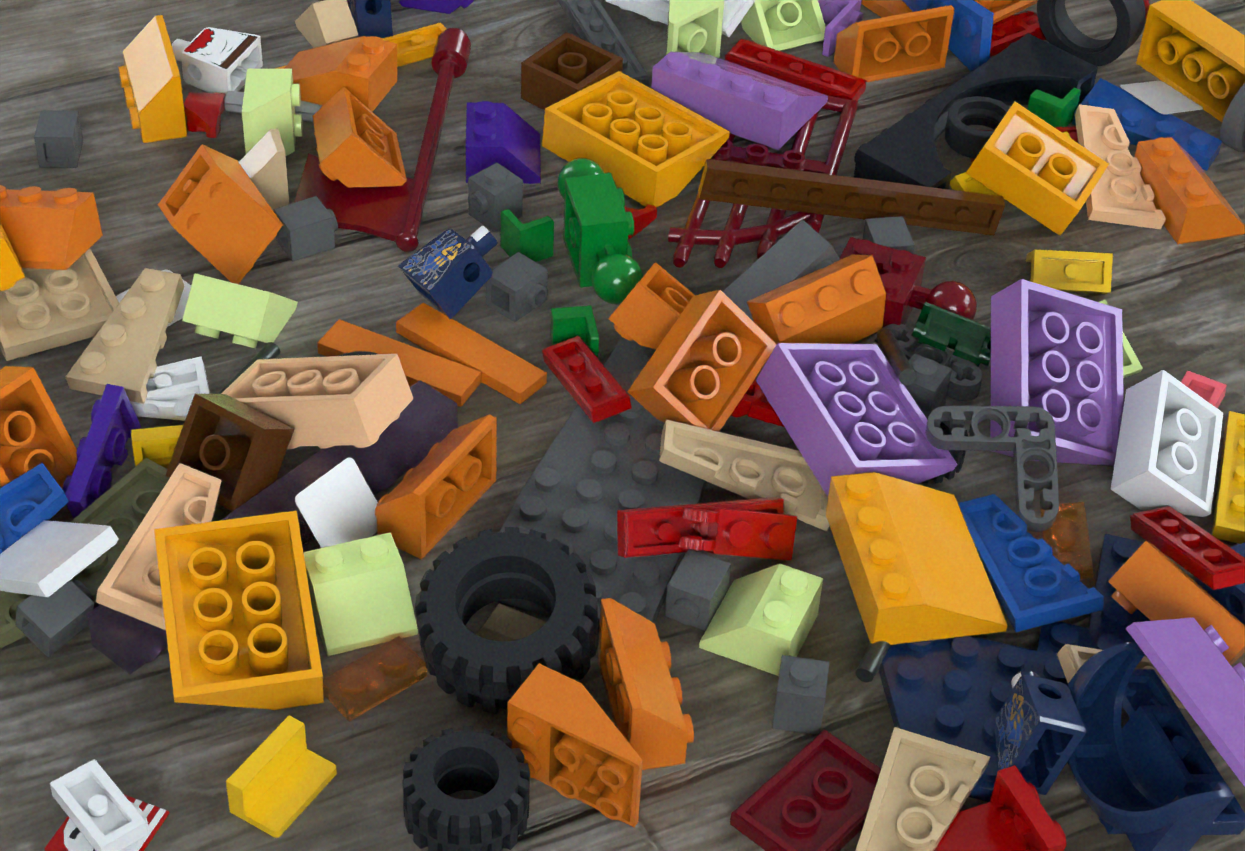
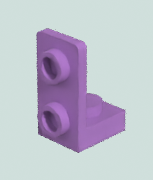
M818 0L824 23L828 24L824 34L823 56L830 57L835 52L837 33L855 22L863 21V13L860 12L862 0Z

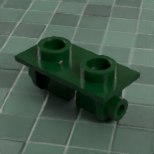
M924 303L911 335L918 338L917 343H924L942 351H945L947 347L954 350L953 355L975 363L977 367H979L980 363L986 366L989 365L991 360L990 327L930 303Z

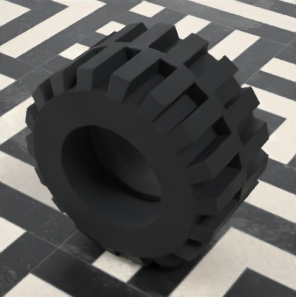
M463 726V731L458 732L448 728L442 730V736L438 738L430 735L423 740V748L415 747L410 753V762H405L403 769V808L408 834H413V841L420 849L428 847V851H502V847L511 850L517 844V837L524 834L527 828V819L529 818L530 771L528 763H524V754L520 748L512 749V741L504 735L496 738L494 737V731L486 728L482 732L474 731V726ZM462 790L478 791L485 794L468 800L448 796L451 793Z

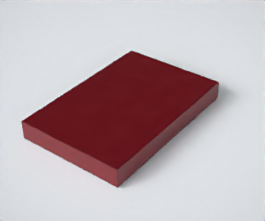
M824 729L731 813L730 825L765 851H840L863 828L881 768Z

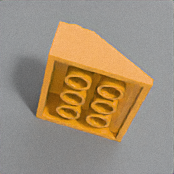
M618 71L545 108L542 147L568 162L578 158H586L596 162L603 169L604 173H611L616 188H622L625 195L639 202L642 206L646 207L648 204L654 205L657 208L678 196L703 168L706 159H711L729 139L730 131Z
M876 472L831 476L826 517L870 643L885 641L890 645L1006 632L1007 622L954 494Z
M297 511L154 529L174 702L270 710L324 703L323 674Z

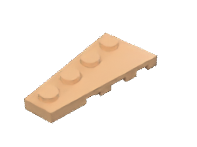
M1079 104L1075 113L1078 143L1109 163L1086 200L1088 220L1161 229L1166 218L1161 209L1156 210L1153 203L1155 195L1150 184L1145 185L1141 178L1140 171L1142 167L1137 157H1133L1128 150L1130 142L1115 110Z
M179 463L98 588L96 603L166 630L154 529L212 522L220 492L221 479Z

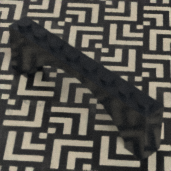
M1028 33L1016 42H1012L997 55L990 57L987 62L975 70H971L956 83L950 84L934 98L928 99L925 104L912 113L906 114L903 119L884 129L881 134L862 144L854 156V162L856 163L854 178L949 189L952 172L944 168L938 156L935 143L946 129L948 111L955 102L963 98L978 96L989 97L1001 101L1008 106H1012L1014 101L1020 105H1028L1030 95L1036 89L1063 99L1073 88L1081 90L1079 106L1094 87L1098 67Z

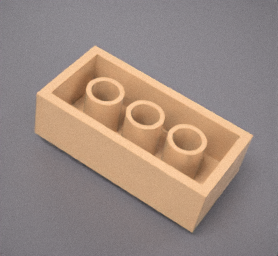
M398 354L258 359L221 393L294 428L287 449H294L300 446H318L321 449L341 445H354L356 448L371 446L378 441L383 431L400 417V413L413 400Z

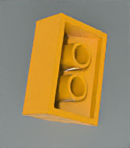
M157 15L123 50L124 66L118 67L120 84L124 91L126 107L129 109L132 130H140L143 143L187 137L181 77L163 15Z
M1014 101L966 174L999 196H1003L1005 200L1061 236L1081 210L1109 163Z

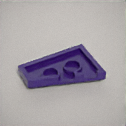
M106 384L102 398L95 401L91 412L92 424L87 437H82L78 444L77 464L72 475H68L64 481L62 490L69 501L66 506L73 518L77 517L110 489L113 465L122 466L128 456L125 444L128 438H131V430L142 429L126 391L122 386Z

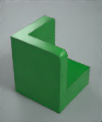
M1073 88L1063 99L1036 89L1030 95L1027 110L1053 127H1067L1073 121L1081 90Z
M509 209L501 211L500 247L509 257L520 252L531 260L538 262L553 256L554 221L549 216L522 224Z
M592 306L551 308V345L579 336L598 358L599 334Z

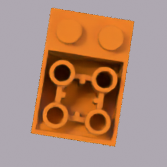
M203 144L158 204L171 226L230 282L239 284L253 268L254 263L269 243L274 240L278 231L283 226L239 162Z
M539 663L507 702V738L512 741V749L520 748L524 754V763H528L530 778H534L556 789L566 798L577 799L599 810L609 819L620 820L635 828L639 818L642 758L582 683Z

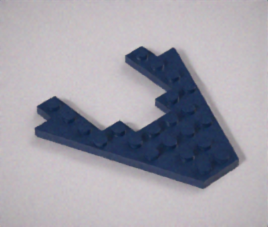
M1110 534L1104 535L1095 582V589L1104 596V610L1090 613L1088 628L1059 621L1041 626L1036 651L974 636L891 645L878 671L894 727L990 756L987 768L968 796L990 802L997 772L999 771L994 723L997 714L1012 691V678L1020 672L1032 671L1038 674L1040 678L1061 682L1067 686L1068 683L1057 653L1065 644L1104 650L1114 645L1135 642L1126 628L1133 622L1151 621L1139 609L1130 614L1111 597L1116 589L1108 582L1144 542Z

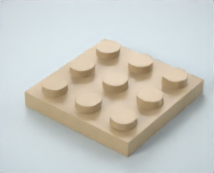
M90 248L67 270L22 268L25 278L17 281L10 289L0 291V348L6 361L95 337L119 302Z

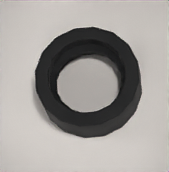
M968 97L955 102L948 111L945 129L946 142L951 149L960 155L975 159L1010 107L1001 101L989 97ZM968 125H982L994 130H976L968 127Z

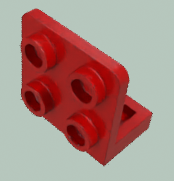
M1016 765L997 772L990 802L958 812L934 851H1064L1067 842L1060 824L1050 818L1040 803L1039 794L1034 785L1026 782Z

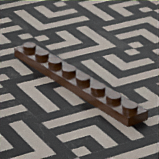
M706 159L698 188L699 199L863 220L903 216L906 225L993 236L1005 208L1003 196Z

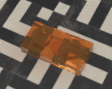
M1085 503L1059 504L1055 522L1049 529L1042 531L1043 540L1052 547L1053 556L1063 565L1069 563L1080 574V579L1093 578ZM1040 506L1041 517H1043L1045 510L1041 509Z
M398 636L323 679V694L350 722L426 678L427 666Z

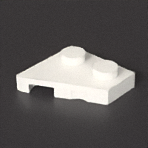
M202 356L157 366L153 379H148L146 385L148 394L145 403L130 401L136 416L185 421L194 394H210Z

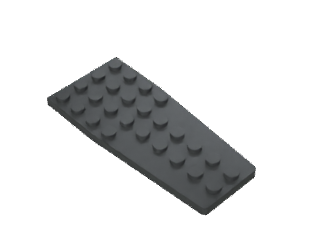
M625 338L620 339L604 363V366L630 396L632 408L593 423L581 407L577 405L520 491L500 532H505V527H519L520 533L529 534L530 529L546 533L547 541L551 542L554 538L559 539L569 546V555L575 553L580 556L586 564V572L592 575L596 586L599 630L601 599L612 598L655 623L667 596V585L685 552L628 558L618 556L617 510L701 503L707 483L703 479L659 461L661 435L665 423L656 419L627 392L656 349L641 346L634 340L629 341ZM504 599L495 601L551 616L544 608L527 600Z

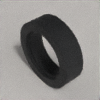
M1038 0L1037 16L1040 28L1050 44L1095 66H1102L1116 60L1139 38L1145 24V5L1143 0H1109L1116 13L1117 29L1114 37L1106 40L1090 38L1078 30L1067 14L1065 0Z

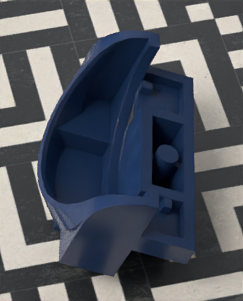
M1128 642L1114 645L1089 658L1067 685L1086 729L1084 737L1067 763L1072 770L1082 796L1098 815L1108 834H1126L1135 851H1189L1202 835H1240L1245 829V812L1155 670L1135 669L1145 656L1136 642ZM1123 708L1130 719L1121 729V713Z

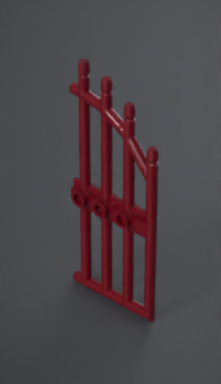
M828 96L827 103L821 108L841 112L826 162L805 159V153L819 111L797 131L792 149L786 151L783 155L768 152L769 147L759 143L749 145L747 148L732 146L735 135L730 133L729 139L712 156L711 160L837 175L857 111L858 101ZM697 193L685 227H670L668 242L678 243L673 255V264L678 268L683 267L688 262L694 244L718 245L714 255V264L718 268H723L729 262L734 245L760 241L757 249V258L759 259L776 244L779 236L788 233L802 219L819 233L824 215L797 212L784 218L786 210L771 208L766 225L740 229L749 205L733 204L724 230H700L710 201L699 199V194Z

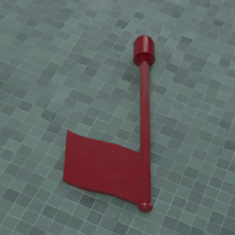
M449 28L442 32L436 40L431 64L433 70L438 74L413 179L406 177L407 181L402 186L347 188L338 179L336 181L330 180L319 168V157L308 153L294 203L317 196L326 209L330 208L334 212L338 228L372 234L396 242L397 247L404 252L414 251L419 244L417 239L453 79L462 76L467 68L471 50V43L467 34L461 29Z

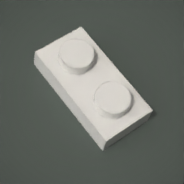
M95 759L50 783L54 799L96 851H121L148 835L146 821Z

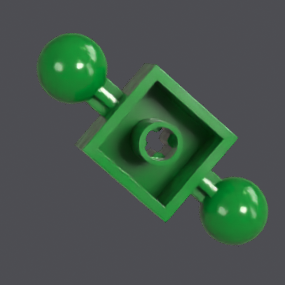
M574 159L561 169L558 176V189L564 199L563 240L579 287L593 286L595 293L603 301L620 305L643 277L639 264L632 258V250L628 242V235L634 234L633 216L631 211H625L622 188H616L611 173H604L603 169L590 159Z

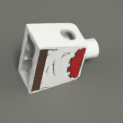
M208 27L204 28L191 42L176 39L172 44L175 59L182 63L184 81L208 93L226 94L228 91L238 92L245 85L247 68L260 69L263 66L261 37L255 34Z

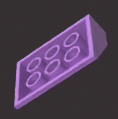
M671 51L653 66L651 89L730 131L731 134L779 150L828 100L827 95L699 52Z
M1020 279L991 296V406H1034L1048 411L1055 423L1057 462L1114 466L1124 407L1122 309ZM991 420L990 438L996 437L1002 432L1001 426L994 420ZM1010 421L1011 425L1008 436L1014 437L1016 429H1013L1015 421ZM1028 422L1027 429H1030L1031 436H1039L1041 429H1037L1036 422ZM992 451L1014 457L1013 451Z
M777 343L756 379L768 402L773 407L827 497L829 495L831 476L876 472L918 484L953 471L957 466L956 461L948 450L937 449L927 440L925 433L927 418L905 385L899 381L894 369L877 344Z
M1194 617L1133 622L1126 630L1245 787V667L1241 662L1232 667L1222 655L1229 648L1212 625L1203 630Z

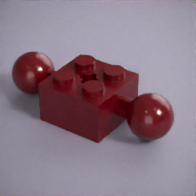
M850 237L840 256V260L850 255H873L886 292L882 328L890 324L905 325L912 309L922 310L925 302L970 320L974 319L977 310L976 298L973 292L963 283L945 281L936 285L933 289L921 287L926 257L912 254L906 250H897L879 245L869 240Z

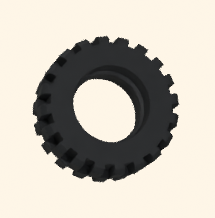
M505 527V532L492 533V529L479 531L478 537L469 541L466 536L454 543V551L450 554L446 550L443 551L433 561L434 570L429 569L425 572L420 582L421 591L416 595L415 602L416 623L421 650L430 675L436 676L437 685L446 694L452 695L456 691L458 702L468 707H473L475 703L482 704L483 712L497 714L499 708H507V702L539 663L572 679L576 677L580 680L591 667L590 659L596 656L599 644L596 586L592 575L586 572L584 561L578 554L572 553L569 555V546L559 539L554 538L549 542L546 540V533L530 529L529 534L520 533L519 527ZM504 599H522L533 602L544 608L551 615L539 630L527 637L513 641L488 640L474 634L466 627L470 618L482 607Z

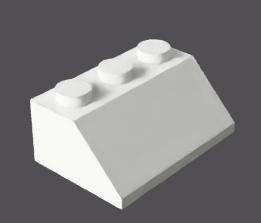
M1164 370L1126 389L1111 490L1141 511L1170 506L1182 515L1199 517L1210 515L1223 412Z

